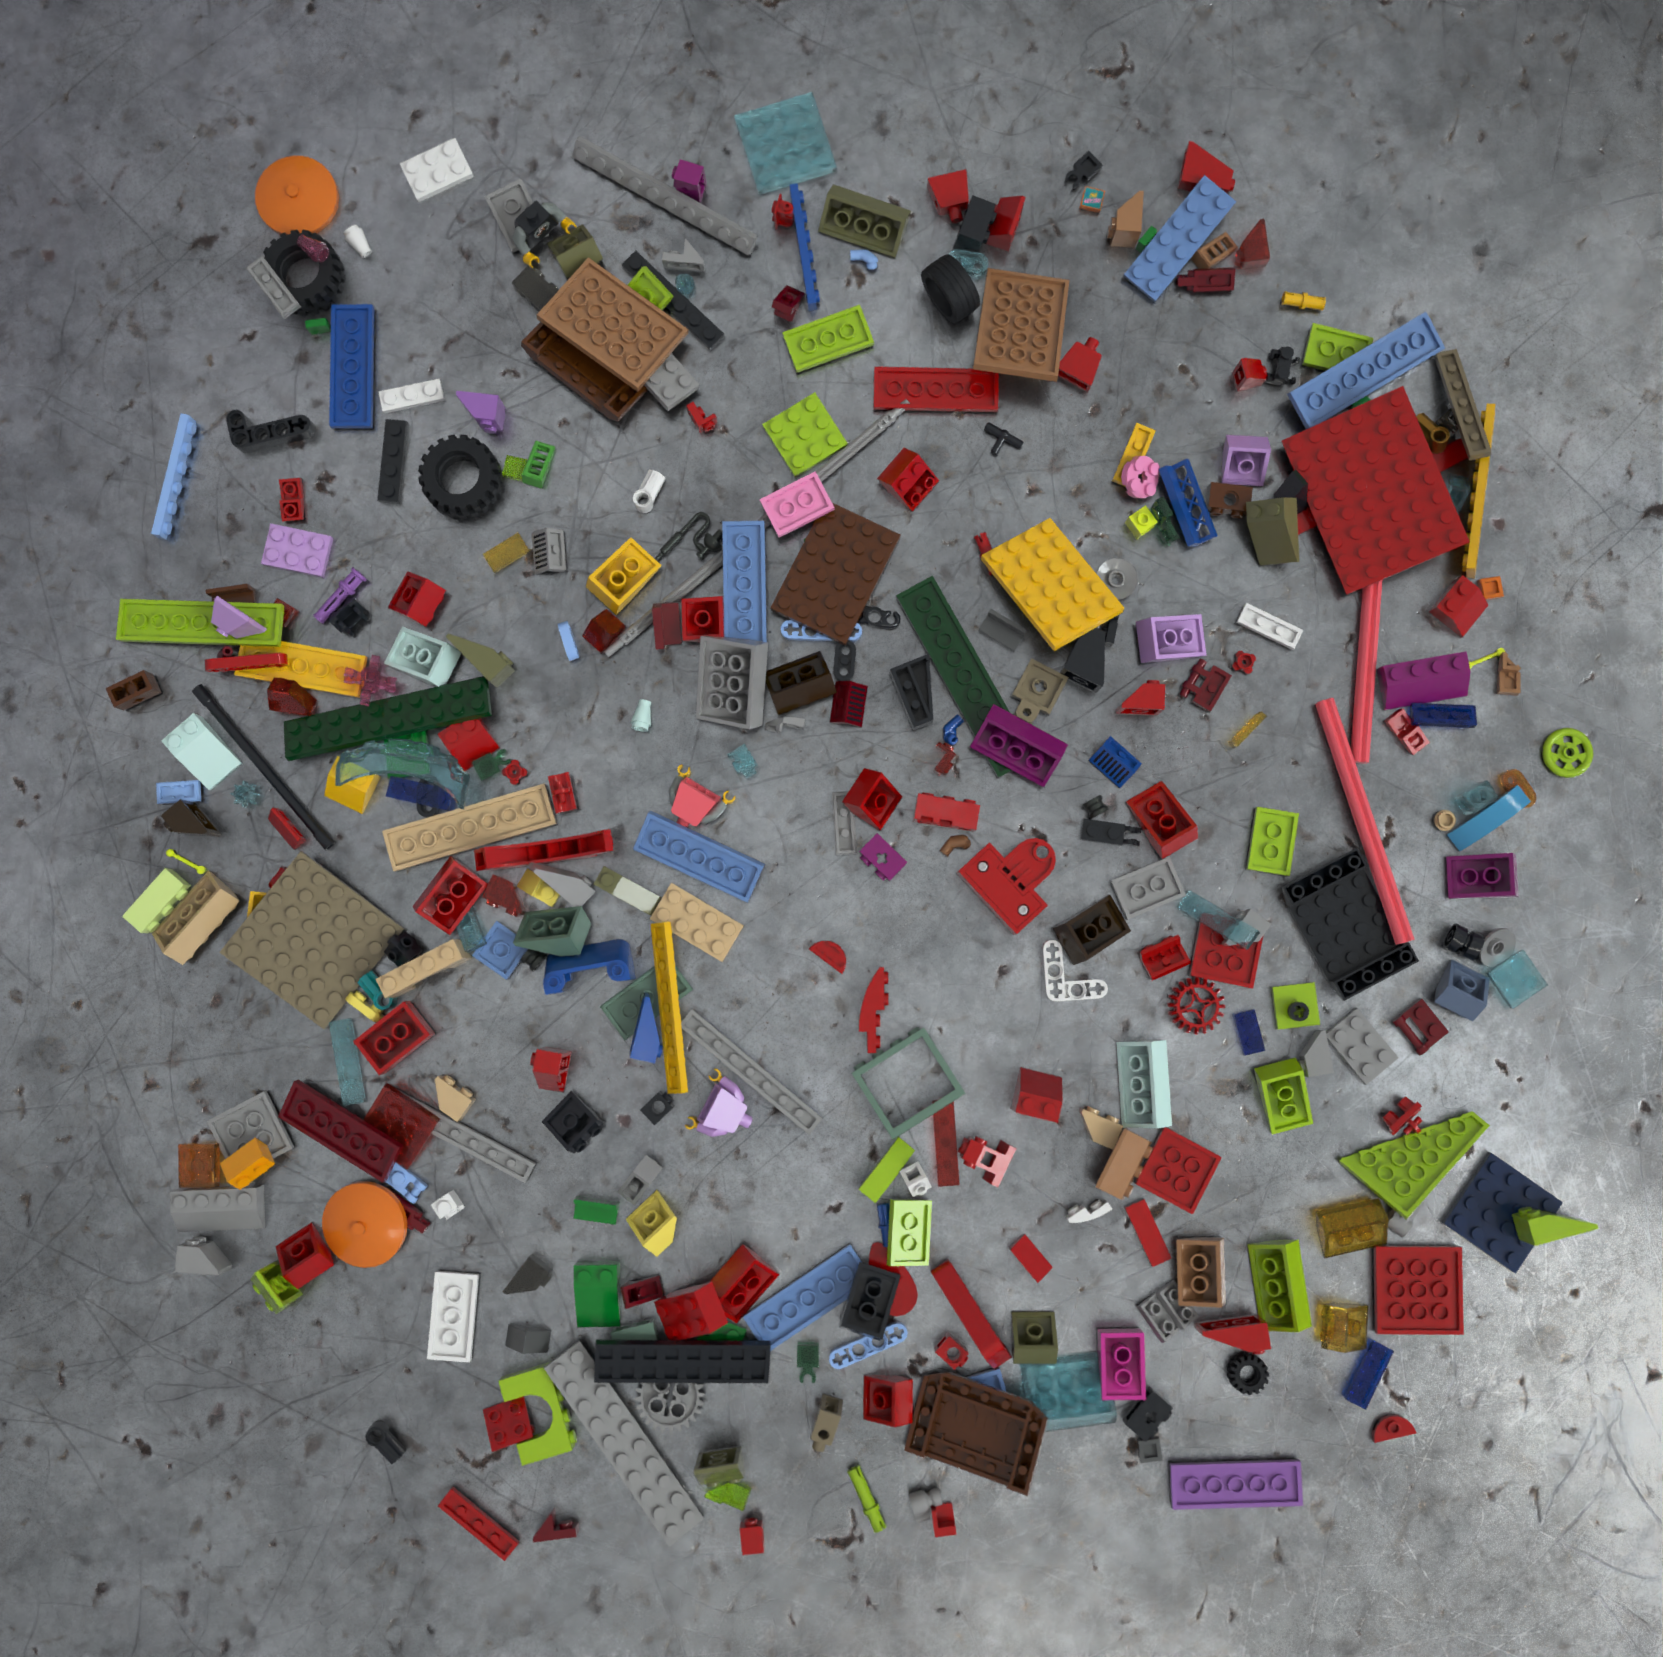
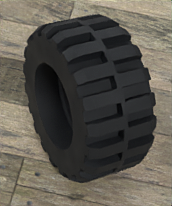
M291 230V234L288 235L284 232L280 234L281 238L278 240L274 238L270 242L271 246L264 249V258L301 307L292 314L296 315L298 312L301 316H308L309 312L313 315L320 314L319 310L324 309L326 311L329 309V304L331 302L335 303L338 300L337 294L342 293L344 287L341 283L345 282L344 266L330 243L323 239L321 235L317 233L311 234L308 230H302V233H299L298 230ZM302 259H314L319 262L318 274L309 285L300 288L287 286L286 275L289 268L295 262Z
M455 434L449 435L448 440L441 438L437 440L439 444L435 447L431 445L428 448L429 454H423L421 458L424 462L423 465H419L418 472L421 474L418 477L419 484L422 486L421 490L429 502L442 514L446 513L448 517L456 518L458 516L460 519H467L468 515H471L473 518L478 517V512L481 510L484 513L489 510L487 506L490 503L494 505L497 501L495 498L496 494L500 495L502 488L500 484L503 483V476L500 473L502 471L490 449L484 443H481L479 439L474 437L469 439L467 435L462 434L460 438H457ZM463 460L474 462L479 469V478L475 486L462 494H452L446 491L443 486V476L448 467L455 462Z

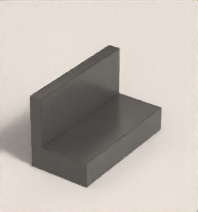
M990 609L978 631L1014 652L1027 630Z

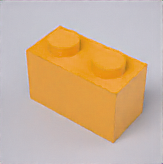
M253 1138L222 1161L220 1165L227 1183L241 1190L274 1166L275 1162L268 1146L257 1138Z

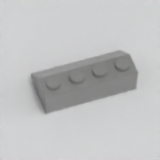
M248 1185L241 1190L234 1186L179 1188L170 1191V1214L178 1232L265 1228L264 1185Z

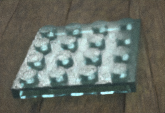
M813 92L734 116L759 195L789 186V184L799 183L837 171Z

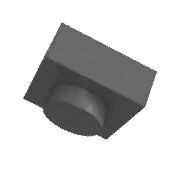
M1158 1436L1152 1439L1149 1438L1146 1442L1143 1439H1137L1141 1463L1163 1461L1160 1438Z

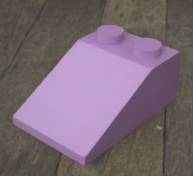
M1201 614L1150 617L1136 621L1141 663L1207 656Z

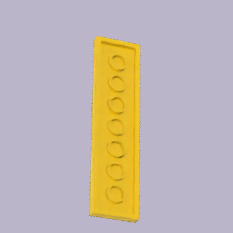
M1487 403L1486 411H1481V422L1491 448L1496 404ZM1490 456L1475 459V470H1478V472H1474L1473 491L1476 492H1471L1470 511H1473V513H1469L1467 531H1471V533H1466L1470 543L1465 545V551H1468V554H1464L1462 572H1466V578L1475 579Z

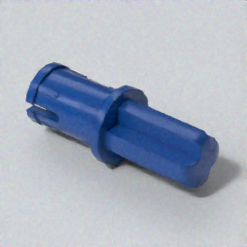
M880 1203L877 1205L880 1222L878 1228L881 1229L883 1246L888 1247L890 1206L888 1203Z

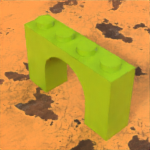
M550 1362L502 1376L498 1381L504 1402L526 1395H536L546 1400L552 1410V1424L546 1431L535 1434L532 1438L516 1444L522 1466L572 1451L577 1442L574 1429L571 1430L569 1425L571 1421L568 1408L565 1409L563 1404L565 1398L544 1369Z

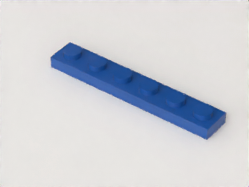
M798 183L789 184L790 197L793 205L808 311L817 310L816 303L820 302L819 291L814 290L813 284L817 282L815 270H811L810 265L814 260L812 250H808L807 243H811L809 230H805L804 223H807L806 210L801 208V204L804 203L803 190L799 191Z

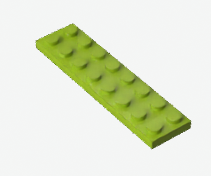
M120 599L116 640L120 642L281 647L284 605L276 603L228 602L267 628L264 633L235 638L231 635L225 637L216 631L218 627L211 622L214 602Z

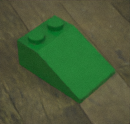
M578 1261L575 1263L574 1296L577 1327L621 1326L620 1261Z

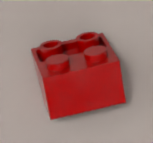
M906 448L899 452L877 478L883 487L910 511H913L939 481L919 454Z

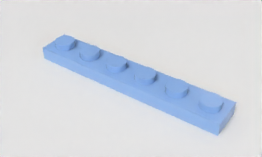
M180 414L151 534L159 539L167 540L168 535L172 531L171 520L177 510L176 500L182 490L181 480L187 469L186 459L187 455L191 452V439L197 428L196 421L187 414Z

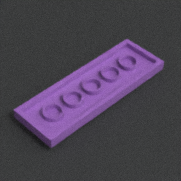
M1299 1459L1169 1463L1171 1508L1173 1510L1303 1506L1301 1461Z

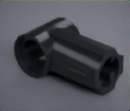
M383 1421L374 1422L366 1432L365 1438L367 1443L376 1447L391 1465L407 1450L393 1436L387 1424ZM372 1430H379L382 1433V1437H375Z

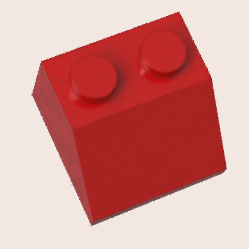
M1025 196L1000 198L998 205L994 208V212L997 213L993 225L989 224L987 231L990 232L987 245L1006 251L1010 250L1022 214Z
M407 571L388 608L426 627L433 619L434 612L442 602L446 590L427 578Z
M1461 575L1451 583L1430 609L1429 613L1462 638L1488 607V603L1480 588L1464 575Z
M1147 680V683L1140 686L1116 709L1115 714H1160L1165 710V684H1159L1158 680Z
M481 718L450 725L438 733L448 751L465 772L500 749Z
M864 768L842 802L854 815L876 829L881 830L903 796L882 772Z
M312 1222L275 1246L282 1277L297 1289L334 1265L329 1247Z
M864 1375L863 1419L891 1427L911 1424L913 1416V1379L898 1375Z

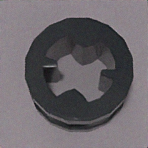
M1293 1002L1289 1005L1287 1013L1292 1020L1303 1021L1308 1017L1309 1009L1302 1002ZM1296 1006L1303 1008L1301 1017L1293 1013L1296 1011Z

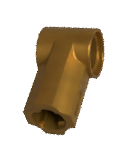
M1419 413L1416 417L1431 452L1436 454L1443 452L1450 437L1448 429L1436 425L1426 414Z

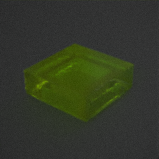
M507 455L502 476L522 481V473L527 459Z

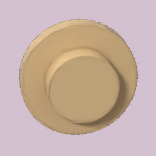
M1441 810L1434 816V824L1441 831L1451 830L1455 826V815L1449 810Z

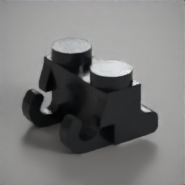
M1289 346L1281 347L1279 350L1271 349L1270 358L1275 359V356L1279 357L1275 377H1272V373H1267L1265 383L1278 386L1296 383V377L1288 379L1291 364L1297 365L1300 362L1299 357L1292 359L1294 349Z
M352 596L344 601V605L338 611L330 614L329 622L341 633L345 630L353 637L355 633L351 629L362 618L366 622L370 618L363 613L366 609Z

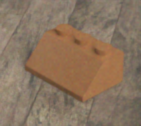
M1124 1128L1095 1187L1121 1200H1124L1125 1197L1129 1198L1134 1188L1131 1184L1135 1177L1139 1178L1143 1170L1141 1164L1144 1158H1149L1153 1147L1150 1146L1152 1142Z
M1197 1237L1177 1239L1178 1306L1222 1308L1226 1304L1224 1238Z

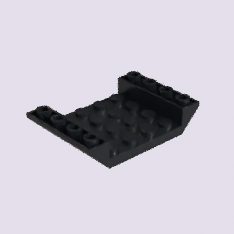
M1358 848L1282 887L1286 906L1326 981L1343 1001L1419 962L1409 942L1395 945L1381 900L1364 870L1368 866Z

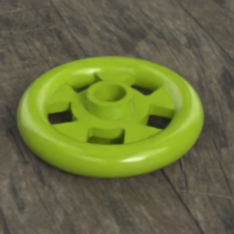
M1561 728L1552 732L1543 744L1542 756L1545 765L1552 773L1560 777L1573 778L1583 774L1591 765L1593 747L1588 737L1581 731L1573 728ZM1564 736H1571V737H1572V743H1571V742H1565V743H1564L1563 737H1564ZM1553 744L1559 745L1557 754L1551 752ZM1578 744H1582L1584 753L1579 754ZM1567 749L1571 750V756L1566 754ZM1558 758L1565 763L1563 768L1555 764ZM1578 759L1581 764L1574 768L1571 763Z

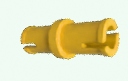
M1284 291L1281 304L1297 306L1303 310L1310 308L1323 311L1326 297L1311 296L1305 292L1298 294Z

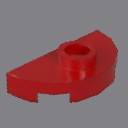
M820 941L814 943L809 948L810 951L843 974L846 968V956L838 944L831 941Z
M1387 1415L1379 1420V1423L1372 1432V1439L1374 1443L1416 1434V1431L1406 1418L1399 1415Z

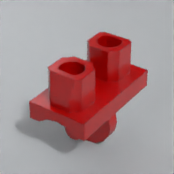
M569 772L548 776L555 813L576 810L577 806Z
M1404 1097L1397 1104L1404 1112L1400 1118L1392 1110L1383 1117L1384 1122L1389 1127V1132L1393 1136L1404 1125H1407L1403 1130L1406 1135L1411 1131L1416 1134L1421 1132L1418 1125L1423 1120L1419 1116L1413 1121L1411 1119L1421 1111L1422 1105L1418 1101L1414 1103L1407 1097Z

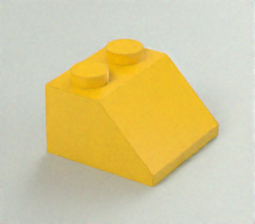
M337 756L328 773L324 796L363 814L381 776Z

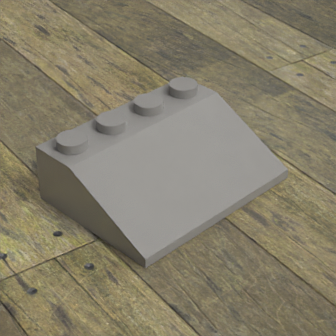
M701 636L696 719L745 729L762 726L768 642Z

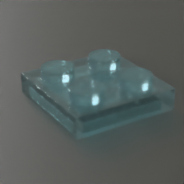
M1519 950L1486 973L1510 1009H1514L1548 986L1524 950Z

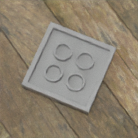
M263 1091L207 1121L225 1159L253 1138H257L268 1146L273 1159L295 1148L281 1119L278 1117L279 1115L267 1091Z

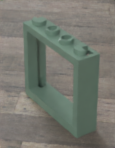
M919 1027L911 1030L907 1033L909 1035L908 1038L903 1041L899 1038L892 1042L889 1050L883 1052V1050L878 1051L872 1055L873 1060L867 1064L865 1061L859 1063L854 1067L855 1071L852 1072L858 1085L893 1140L965 1095L963 1088L925 1028L919 1029ZM922 1037L955 1090L893 1128L861 1075Z

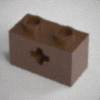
M145 670L105 688L113 706L123 711L162 693L154 675Z

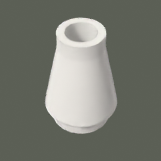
M353 225L344 231L345 240L362 258L372 253L362 228H359L358 225Z

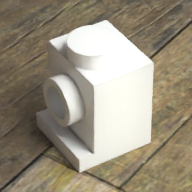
M918 1161L899 1171L913 1197L924 1195L927 1189L932 1187ZM919 1171L920 1175L911 1180L908 1179V1176Z
M454 1190L431 1204L439 1219L445 1217L446 1220L465 1208Z

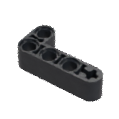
M232 410L226 416L230 440L242 453L256 452L309 439L316 433L315 424L305 415H296L252 426L250 419L240 410ZM242 418V422L239 425H235L236 421ZM287 428L286 434L280 435L281 430ZM267 433V437L264 440H260L261 435ZM243 438H247L246 443L240 445V441Z

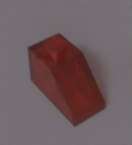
M1265 219L1258 221L1236 251L1237 262H1240L1241 269L1265 267L1270 260Z
M273 678L267 689L269 710L311 716L317 705V700L294 680Z

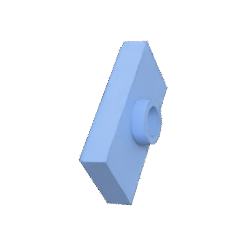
M199 780L156 783L157 804H173L180 799L190 802H201V782Z

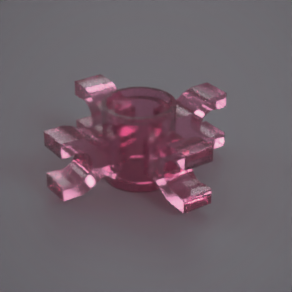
M372 655L369 667L364 668L361 672L352 668H345L344 683L360 684L362 690L360 705L369 706L371 694L376 693L379 689L395 693L397 678L380 676V656Z

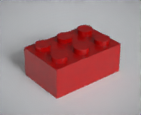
M403 1001L353 1042L378 1075L386 1074L434 1036L435 1032L411 1001Z
M713 1282L673 1291L654 1301L657 1314L661 1319L665 1334L669 1340H683L710 1334L728 1323Z

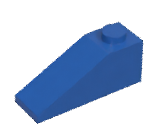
M644 992L629 1055L632 1059L655 1063L656 1058L661 1056L663 1045H660L649 993Z

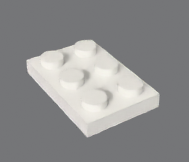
M456 138L400 163L418 203L474 177Z

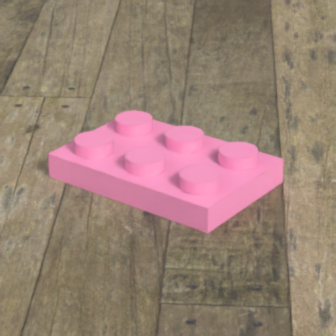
M816 471L759 499L778 538L835 510Z

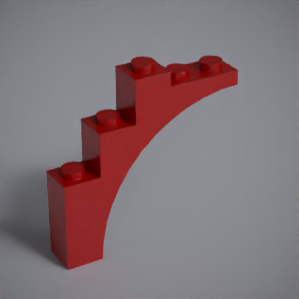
M611 829L559 839L482 847L474 850L476 871L521 868L528 866L531 862L548 864L564 860L587 859L598 854L613 851V838L611 836Z

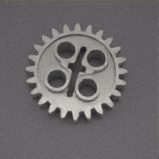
M640 1383L643 1387L636 1388L635 1390L641 1393V1396L635 1397L636 1401H641V1404L636 1409H643L644 1411L640 1418L647 1416L648 1419L645 1424L653 1422V1430L658 1425L661 1426V1433L664 1432L666 1427L669 1428L670 1434L673 1433L674 1427H677L678 1431L681 1432L682 1424L689 1428L688 1420L690 1419L695 1422L696 1418L693 1414H701V1410L697 1407L698 1405H704V1402L699 1400V1397L705 1396V1393L699 1392V1389L704 1384L687 1383L689 1391L686 1394H681L677 1390L678 1383H675L673 1395L676 1396V1399H672L668 1416L664 1415L667 1398L664 1397V1394L669 1393L671 1383H668L666 1389H659L656 1383ZM659 1399L662 1401L663 1408L661 1411H654L652 1409L651 1403L653 1400ZM675 1404H681L684 1407L683 1415H674L672 1408Z

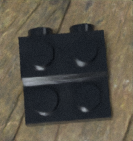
M570 1091L542 1121L563 1147L573 1154L583 1151L587 1146L586 1141L591 1136H597L602 1130L600 1126L604 1123L573 1091Z

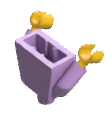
M714 1069L718 1072V1077L713 1079L709 1076V1079L719 1082V1084L715 1083L698 1118L695 1116L687 1117L693 1120L694 1125L685 1124L687 1129L697 1128L698 1132L710 1137L726 1135L728 1132L734 1133L738 1125L748 1128L752 1122V1116L745 1114L747 1105L743 1103L744 1096L738 1085L726 1076L722 1077L720 1070Z

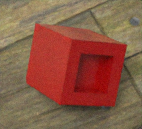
M946 1502L937 1507L932 1505L931 1512L935 1537L957 1535L952 1503Z

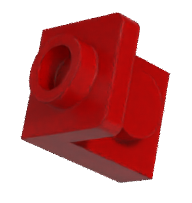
M694 402L686 405L687 412L699 433L710 431L716 426L717 417L715 413L705 418L706 416L700 406L696 407Z

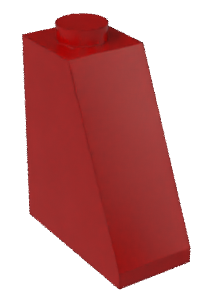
M1189 141L1185 150L1177 189L1192 191L1205 175L1228 194L1229 191L1232 192L1234 189L1235 179H1232L1234 170L1196 143Z

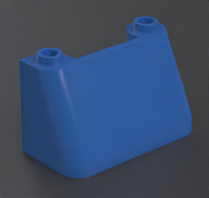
M623 939L583 945L580 955L557 956L549 954L546 959L543 979L545 995L562 993L565 983L572 980L571 972L604 966L607 968L608 976L614 981L636 979L629 943Z

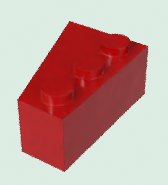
M918 793L913 822L975 832L980 805H977L976 801L963 799V802L956 801L954 797L942 796L941 798L931 793Z
M543 1047L536 1049V1053H532L530 1065L533 1066V1074L539 1089L564 1093L572 1051Z

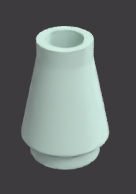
M639 700L630 722L633 730L647 732L648 728L651 727L650 701Z

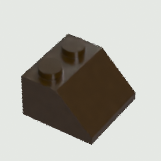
M180 799L161 815L165 821L163 823L170 832L210 837L222 835L196 803Z

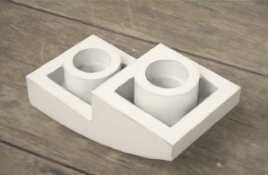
M1097 1200L1090 1205L1091 1209L1089 1211L1083 1205L1073 1206L1067 1211L1068 1215L1065 1218L1069 1223L1085 1222L1106 1214L1112 1208L1106 1200Z

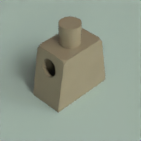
M822 1394L811 1432L812 1448L815 1451L823 1452L826 1445H832L841 1419L842 1399Z

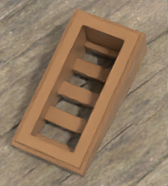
M1224 232L1198 249L1191 257V260L1198 269L1213 268L1236 251L1238 247L1227 232ZM1221 241L1223 242V244L1226 246V248H1227L1228 250H1225V248H1224V247L1222 246V244L1220 243Z

